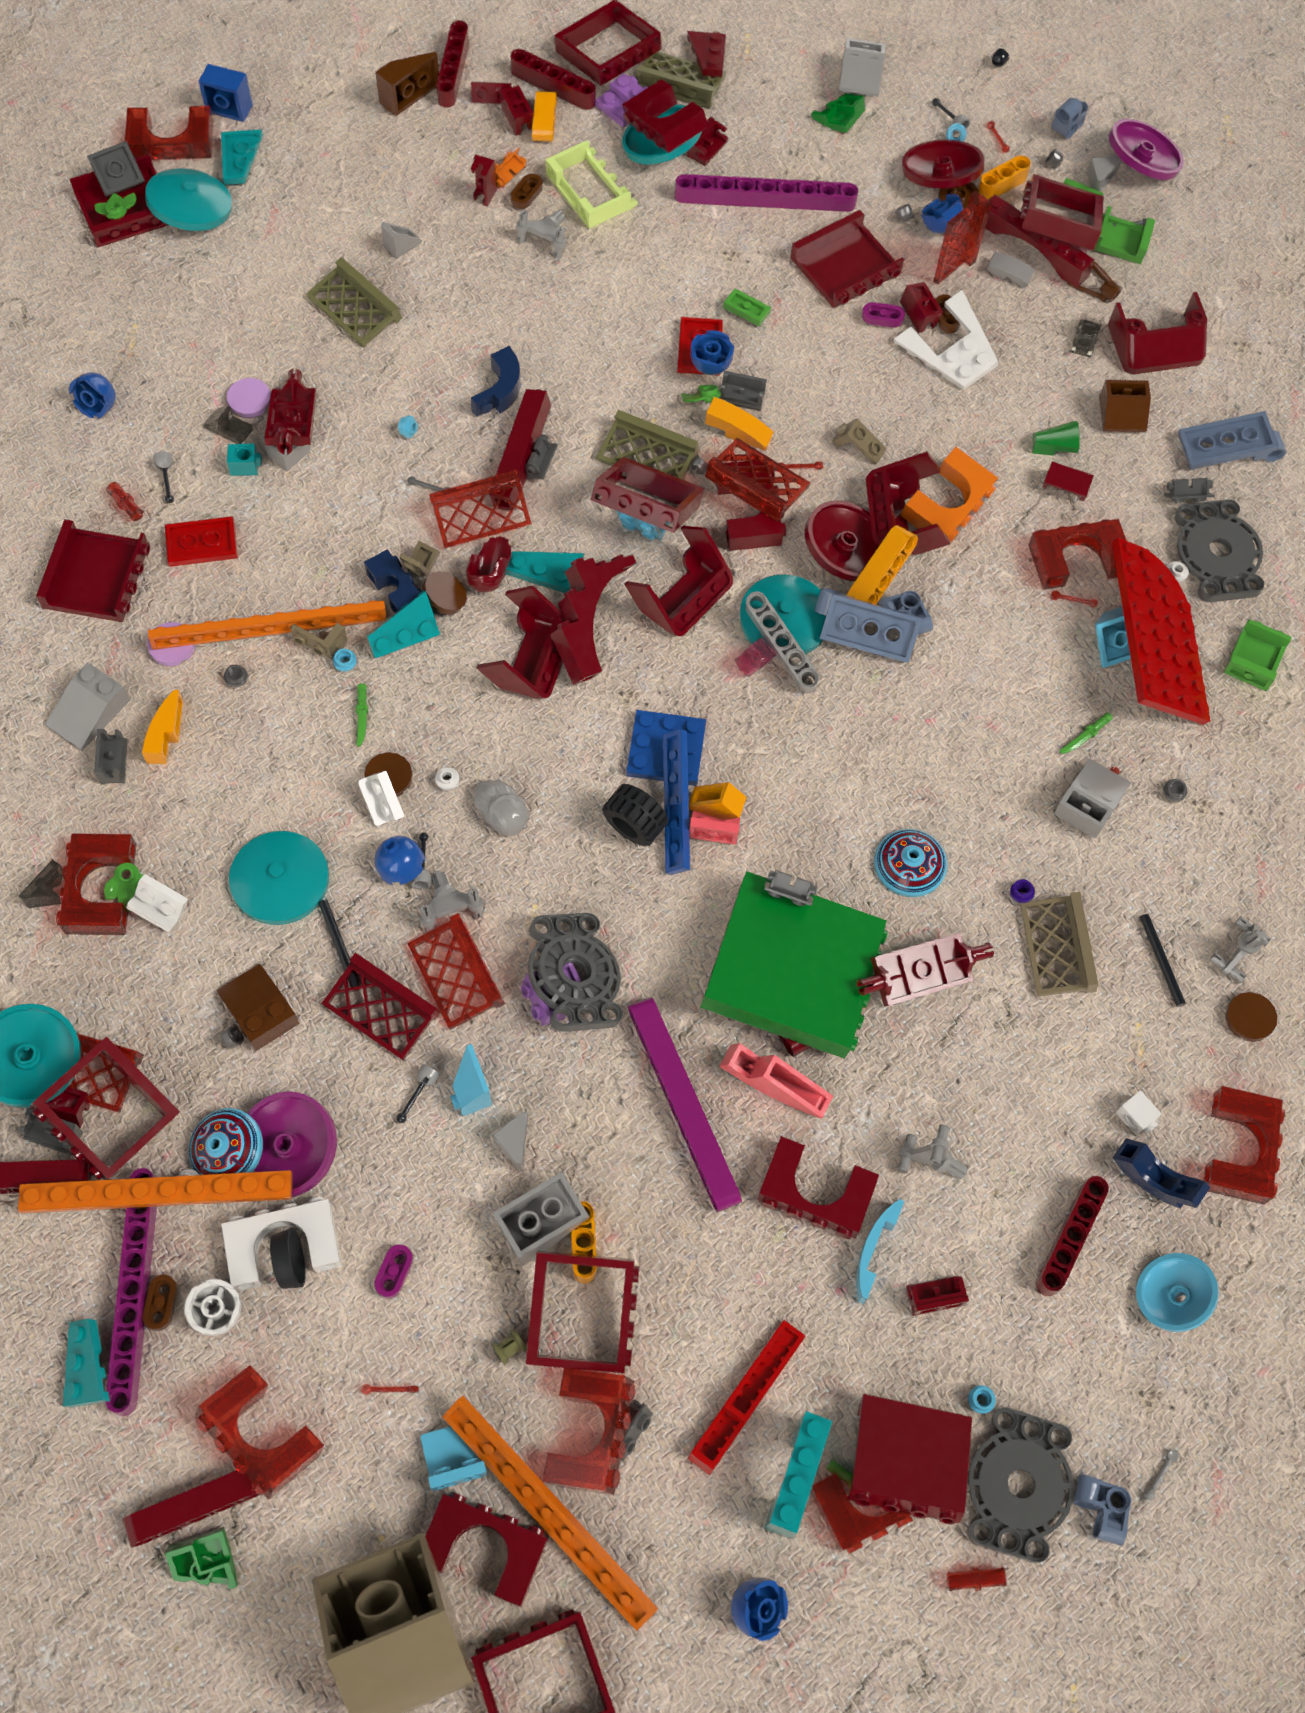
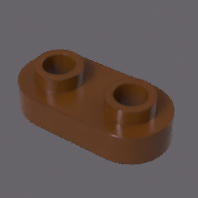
M537 174L525 175L511 192V204L518 209L529 207L542 191V178Z
M942 294L936 297V301L943 311V316H940L938 325L946 333H955L958 331L960 323L945 308V302L952 296Z
M169 1275L156 1276L150 1282L142 1318L144 1324L153 1331L166 1329L172 1321L178 1285ZM168 1286L169 1291L162 1295L160 1293L161 1288ZM158 1313H162V1320L159 1322H155V1315Z

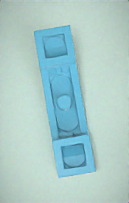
M901 1199L893 1203L879 1217L862 1247L856 1273L858 1302L862 1304L867 1300L877 1275L867 1270L882 1229L885 1228L892 1231L895 1227L905 1202Z

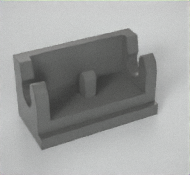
M724 371L719 399L737 407L761 411L767 379Z
M97 729L94 772L101 784L125 783L128 740L117 729H115V735L107 734L105 729Z
M27 1108L25 1112V1117L28 1119L27 1124L19 1127L23 1139L72 1156L69 1151L72 1147L65 1140L63 1142L58 1141L50 1132L53 1128L46 1121L41 1123L31 1112L33 1109ZM62 1120L81 1138L83 1131L76 1124Z

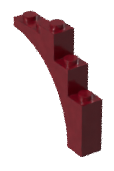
M621 554L612 558L611 562L608 563L605 560L595 563L594 558L584 560L582 557L571 562V567L565 571L572 590L564 593V598L558 602L565 621L557 625V630L551 634V638L573 686L591 680L603 672L596 655L593 638V620L597 602L603 589L613 577L627 571L637 563L634 555L624 557Z

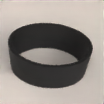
M290 1228L272 1235L270 1240V1256L278 1285L282 1289L303 1287L306 1279L305 1260L301 1242L296 1231Z

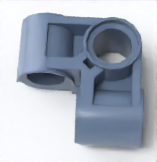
M1077 98L1067 99L1055 111L1051 128L1066 139L1071 138L1083 126L1088 111V104L1081 102Z
M906 591L892 597H886L879 600L876 604L922 617L918 635L933 630L931 616L926 611L919 594L915 591Z
M1080 1474L1073 1504L1091 1510H1098L1093 1529L1094 1538L1123 1546L1128 1530V1517L1131 1507L1130 1493L1123 1487ZM1112 1493L1119 1495L1122 1504L1119 1509L1113 1507L1110 1502Z

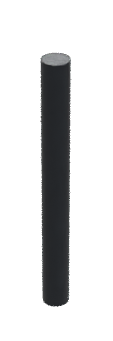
M321 900L318 903L345 971L351 963L349 961L350 956L328 900ZM353 971L348 978L350 987L361 986L356 972Z
M1144 914L1139 918L1176 1007L1184 1006L1186 1002L1149 914Z

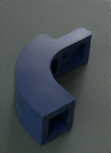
M510 346L490 355L491 369L499 380L491 388L471 397L472 412L476 417L486 414L494 408L499 413H502L518 397L521 386L520 365L516 354Z
M1126 1138L1112 1157L1119 1168L1133 1182L1159 1200L1180 1209L1183 1204L1197 1208L1210 1189L1206 1181L1182 1175L1164 1165L1156 1158L1146 1143Z

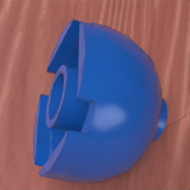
M957 194L945 195L946 199L943 201L937 198L922 209L923 214H921V217L931 232L949 235L956 230L964 215L962 202Z
M709 330L701 336L700 334L696 335L692 340L691 360L699 372L713 376L721 374L728 369L733 360L734 345L729 341L730 338L720 331Z
M88 372L79 375L69 386V393H73L75 398L73 401L74 405L89 418H93L94 415L102 418L114 406L115 390L111 382L99 373Z
M398 835L384 840L378 846L375 852L374 864L384 882L393 885L392 882H399L402 885L414 880L422 872L423 860L425 861V856L414 840Z
M763 1577L750 1578L741 1583L735 1590L731 1600V1615L738 1629L742 1633L760 1641L770 1640L776 1636L781 1630L778 1628L781 1620H786L788 1615V1599L783 1587L778 1586L777 1582Z

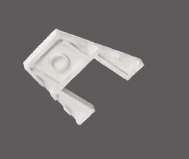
M961 290L945 302V308L969 333L938 356L912 327H909L895 337L894 344L902 346L907 350V353L913 357H918L925 362L926 366L936 369L942 373L944 378L965 390L996 368L998 360L964 292Z

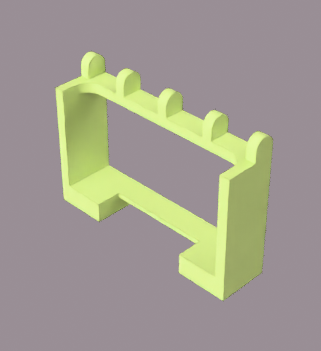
M586 140L545 159L546 175L590 229L636 207L638 201L635 198L631 199V193L628 192L625 186L619 188L614 183L617 179L616 174L606 173L603 169L606 166V162L603 159L597 161L593 157L596 154V150L594 147L590 148V143ZM587 160L616 198L594 208L586 197L580 199L564 179L563 170Z

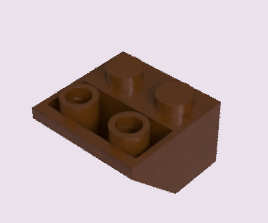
M1105 380L1099 395L1103 431L1146 432L1151 402L1149 381Z

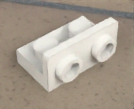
M386 771L378 772L358 781L374 825L377 826L404 817Z
M144 874L139 880L135 895L127 903L126 908L163 930L170 932L182 918L188 898Z

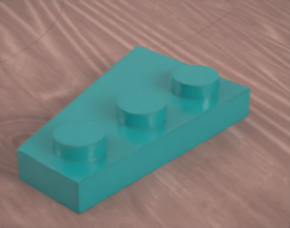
M262 129L221 132L224 185L246 183L263 138Z
M512 551L505 574L566 593L571 590V585L565 571L571 567V562L582 557L584 559V553Z
M426 591L420 592L415 599L401 607V610L392 617L387 618L366 635L375 659L441 635Z
M83 1319L69 1322L63 1407L73 1408L110 1401L109 1393L104 1391L102 1382L106 1378L105 1368L100 1367L98 1356L102 1350L97 1320Z

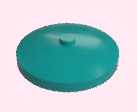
M676 104L657 118L670 116L685 107V105ZM630 124L623 134L622 146L626 156L633 162L649 165L659 164L675 159L687 152L698 141L702 132L668 153L664 149L658 148L655 142L648 140L642 132H638Z
M184 168L169 169L154 175L146 186L145 199L151 213L162 222L175 228L189 231L209 230L220 226L230 216L232 207L230 192L222 182L207 173Z
M773 575L756 582L745 593L740 607V625L745 637L758 650L777 657L747 614L746 599L753 592H761L766 596L805 654L815 650L824 641L820 639V634L826 615L814 611L820 589L812 582L794 575ZM760 601L750 603V606L754 609H759L763 606ZM771 619L763 622V625L767 628H772L776 625ZM784 638L776 641V644L780 647H785L789 644Z
M290 831L269 832L249 841L235 856L229 872L230 891L237 906L253 920L269 925H284L305 918L319 906L318 903L324 899L329 885L328 864L321 849L309 838Z
M20 1004L0 1011V1103L11 1107H32L31 1104L81 1060V1044L73 1025L57 1010L40 1004ZM74 1077L48 1101L60 1095L71 1084Z

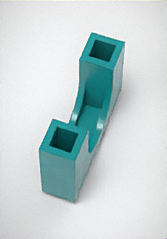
M805 1411L799 1419L791 1443L793 1448L778 1494L772 1501L764 1529L790 1539L798 1533L833 1422L832 1420Z

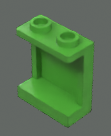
M1108 206L1105 213H1103L1102 232L1094 250L1141 265L1148 250L1156 220L1148 217L1144 226L1111 216L1112 207Z
M1249 619L1239 635L1223 673L1267 691L1275 680L1277 668L1292 637L1282 631L1274 630L1258 621Z

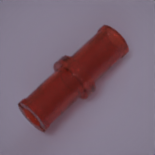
M112 482L107 486V493L116 501L117 507L124 510L132 521H138L143 517V510L134 502L133 496L126 493L118 482Z
M972 1567L970 1571L947 1572L949 1591L972 1588L975 1591H981L983 1587L1007 1585L1004 1567L981 1570L978 1567Z

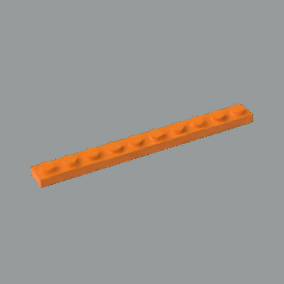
M372 600L360 604L348 603L344 606H324L320 609H300L295 612H277L271 615H253L247 618H229L223 621H205L199 624H181L167 628L157 627L148 630V638L152 650L292 633L290 627L293 624L308 631L332 628L336 623L347 626L385 621L386 610L384 601Z
M292 1171L20 1184L18 1212L22 1214L292 1199Z
M464 1395L461 1396L442 1416L444 1420L473 1452L484 1461L493 1474L632 1627L638 1631L658 1610L657 1606Z

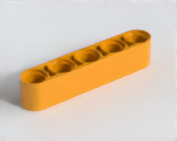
M898 525L894 526L846 595L861 601L877 604L917 545V535Z

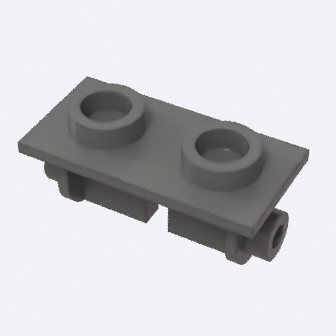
M545 434L537 437L534 447L535 452H532L528 463L525 465L526 473H528L526 479L544 480L558 443H550L549 437Z
M1193 478L1191 487H1188L1189 479H1172L1171 482L1167 483V490L1170 493H1164V496L1171 499V502L1177 503L1185 502V499L1193 498V501H1206L1208 497H1215L1214 494L1209 492V489L1213 487V480L1208 478Z
M770 870L767 880L771 881V883L766 881L764 890H767L769 895L776 898H782V896L790 898L794 904L799 906H806V904L812 906L813 897L810 895L815 896L818 886L813 885L814 882L797 877L795 884L791 885L792 875L775 870V872Z
M635 1399L632 1404L628 1403L618 1419L626 1426L622 1429L615 1424L604 1440L606 1442L604 1448L610 1453H614L621 1461H624L626 1456L633 1452L640 1434L649 1427L651 1417L653 1416L651 1410L644 1403L642 1405Z

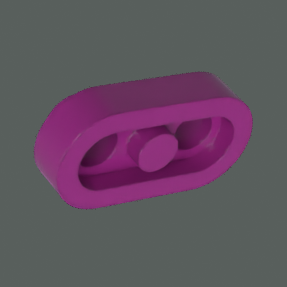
M869 302L864 305L862 311L864 322L892 328L901 326L905 317V312L900 306Z
M394 1245L386 1253L374 1283L377 1293L383 1298H394L403 1288L413 1264V1255L407 1246ZM398 1256L405 1257V1261L402 1264L395 1263ZM387 1281L394 1282L392 1289L387 1290L384 1288Z

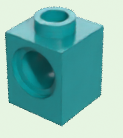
M255 443L228 444L227 465L230 475H258V466H262V457L260 452L257 453Z

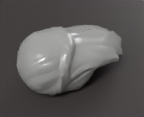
M499 779L480 781L476 784V790L473 791V801L487 824L496 832L506 836L519 834L528 822L529 812L525 802L516 794L513 788Z

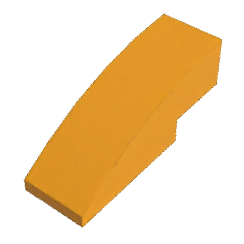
M716 397L713 398L706 412L705 424L724 430L725 437L766 451L774 431L753 415Z
M173 690L149 725L142 749V754L147 764H166L169 743L179 742L183 699L179 690Z

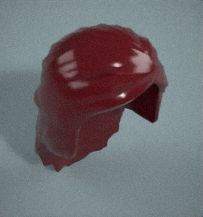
M501 536L491 537L488 542H484L479 555L471 554L468 566L466 567V577L468 584L479 592L488 593L500 587L502 580L506 576L505 571L512 554L508 539Z

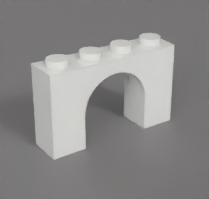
M317 1197L308 1200V1204L299 1206L295 1203L287 1204L281 1207L282 1210L273 1212L271 1210H261L256 1212L255 1216L248 1218L235 1216L229 1218L228 1222L222 1223L230 1282L233 1288L238 1292L263 1286L258 1260L259 1247L263 1239L271 1231L281 1227H293L306 1235L312 1268L316 1273L343 1267L332 1206L328 1199L324 1200L323 1197Z

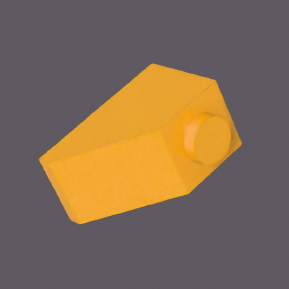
M730 782L695 786L689 799V809L721 820L740 818L747 797Z

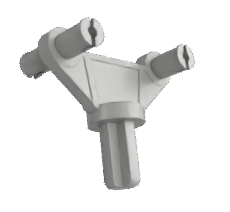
M558 210L551 216H545L542 220L527 221V211H520L519 221L516 223V230L518 231L517 241L524 243L526 241V232L533 233L553 242V257H556V259L562 258V250L566 245L564 238L565 228L559 226L565 220L563 211Z
M435 871V874L431 876L435 887L434 898L429 905L424 904L426 909H424L423 905L420 907V922L425 927L427 934L431 935V929L433 934L436 932L434 924L437 918L467 908L472 911L475 919H479L478 914L480 918L483 917V900L479 897L477 889H472L473 894L471 889L468 893L455 890L454 886L449 885L445 872Z
M1242 916L1234 924L1244 930L1245 933L1239 937V947L1227 962V960L1215 952L1209 960L1221 968V973L1225 976L1229 974L1239 983L1247 975L1237 969L1235 965L1246 954L1258 952L1262 945L1265 947L1271 940L1265 934V930H1259L1260 927L1257 924L1252 925Z
M939 1125L937 1137L932 1140L931 1145L916 1149L914 1147L917 1136L914 1134L906 1135L904 1147H901L899 1151L901 1158L897 1168L898 1172L908 1173L910 1161L912 1160L932 1164L934 1170L938 1172L946 1171L957 1179H962L967 1174L966 1166L952 1158V1153L949 1151V1143L946 1140L950 1127L947 1125Z

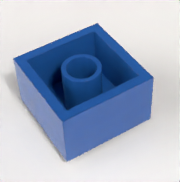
M207 64L198 80L206 113L244 122L253 106L246 73Z

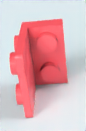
M693 811L690 821L689 838L736 845L740 818L721 820Z

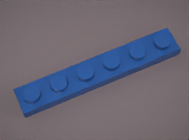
M682 729L663 735L664 811L668 817V824L665 826V873L670 875L690 870L687 731Z

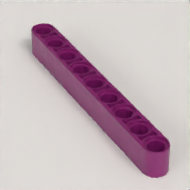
M681 174L675 180V199L680 203L850 212L856 207L859 191L855 184L846 182Z
M649 997L629 1005L628 1011L714 1209L718 1213L742 1203L737 1185L654 999Z
M139 1168L130 1175V1179L155 1177L146 1168ZM157 1206L147 1207L146 1211L139 1215L136 1214L138 1207L126 1208L106 1391L109 1393L110 1399L109 1402H106L107 1408L116 1415L123 1417L133 1413L138 1400L145 1330L142 1315L150 1281ZM144 1230V1237L139 1241H133L134 1234L137 1231ZM134 1258H142L141 1264L137 1268H130L131 1261ZM133 1284H139L137 1293L128 1296V1288ZM135 1311L136 1317L134 1321L126 1324L124 1319L127 1313ZM127 1339H133L131 1349L123 1352V1342ZM129 1367V1376L124 1380H120L119 1372L121 1369ZM126 1395V1405L123 1408L117 1409L116 1400L120 1396Z

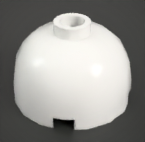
M209 1279L191 1290L186 1298L184 1311L189 1324L195 1331L205 1336H219L235 1327L241 1316L242 1304L239 1294L231 1284L223 1280Z

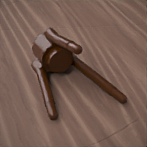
M1094 261L1092 269L1104 281L1100 288L1102 293H1097L1081 285L1077 287V290L1097 297L1102 302H1105L1107 299L1112 302L1120 294L1122 288ZM1067 282V285H1069V286H1071V287H1073V288L1076 289L1075 286H1073L1071 283Z

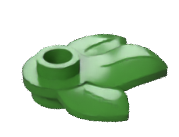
M132 193L122 198L117 194H113L107 203L95 204V210L99 214L106 215L109 219L123 217L127 209L136 203V195Z
M700 385L697 393H681L684 402L704 400L705 403H711L714 397L719 398L721 396V392L716 385Z
M132 863L120 864L114 872V877L105 884V899L113 900L117 898L124 909L132 912L126 906L135 895L139 880L144 874H140L139 869ZM124 871H131L129 879L122 877Z

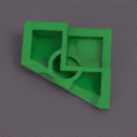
M845 93L837 100L827 103V109L821 112L812 111L811 116L815 121L830 129L847 133L865 111L864 96Z
M1072 421L1034 432L1032 454L1054 456L1055 451L1078 453L1080 434L1078 421Z
M224 1527L168 1546L165 1556L173 1581L188 1582L193 1580L201 1585H209L211 1582L228 1585L230 1589L237 1587L238 1581L234 1561Z

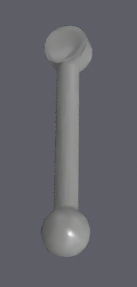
M1176 1450L1167 1452L1165 1464L1151 1488L1144 1493L1147 1500L1152 1501L1155 1499L1156 1489L1171 1463L1179 1457Z

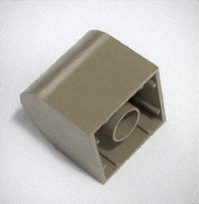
M424 1532L312 1579L326 1661L349 1713H407L475 1683L470 1660L452 1605Z

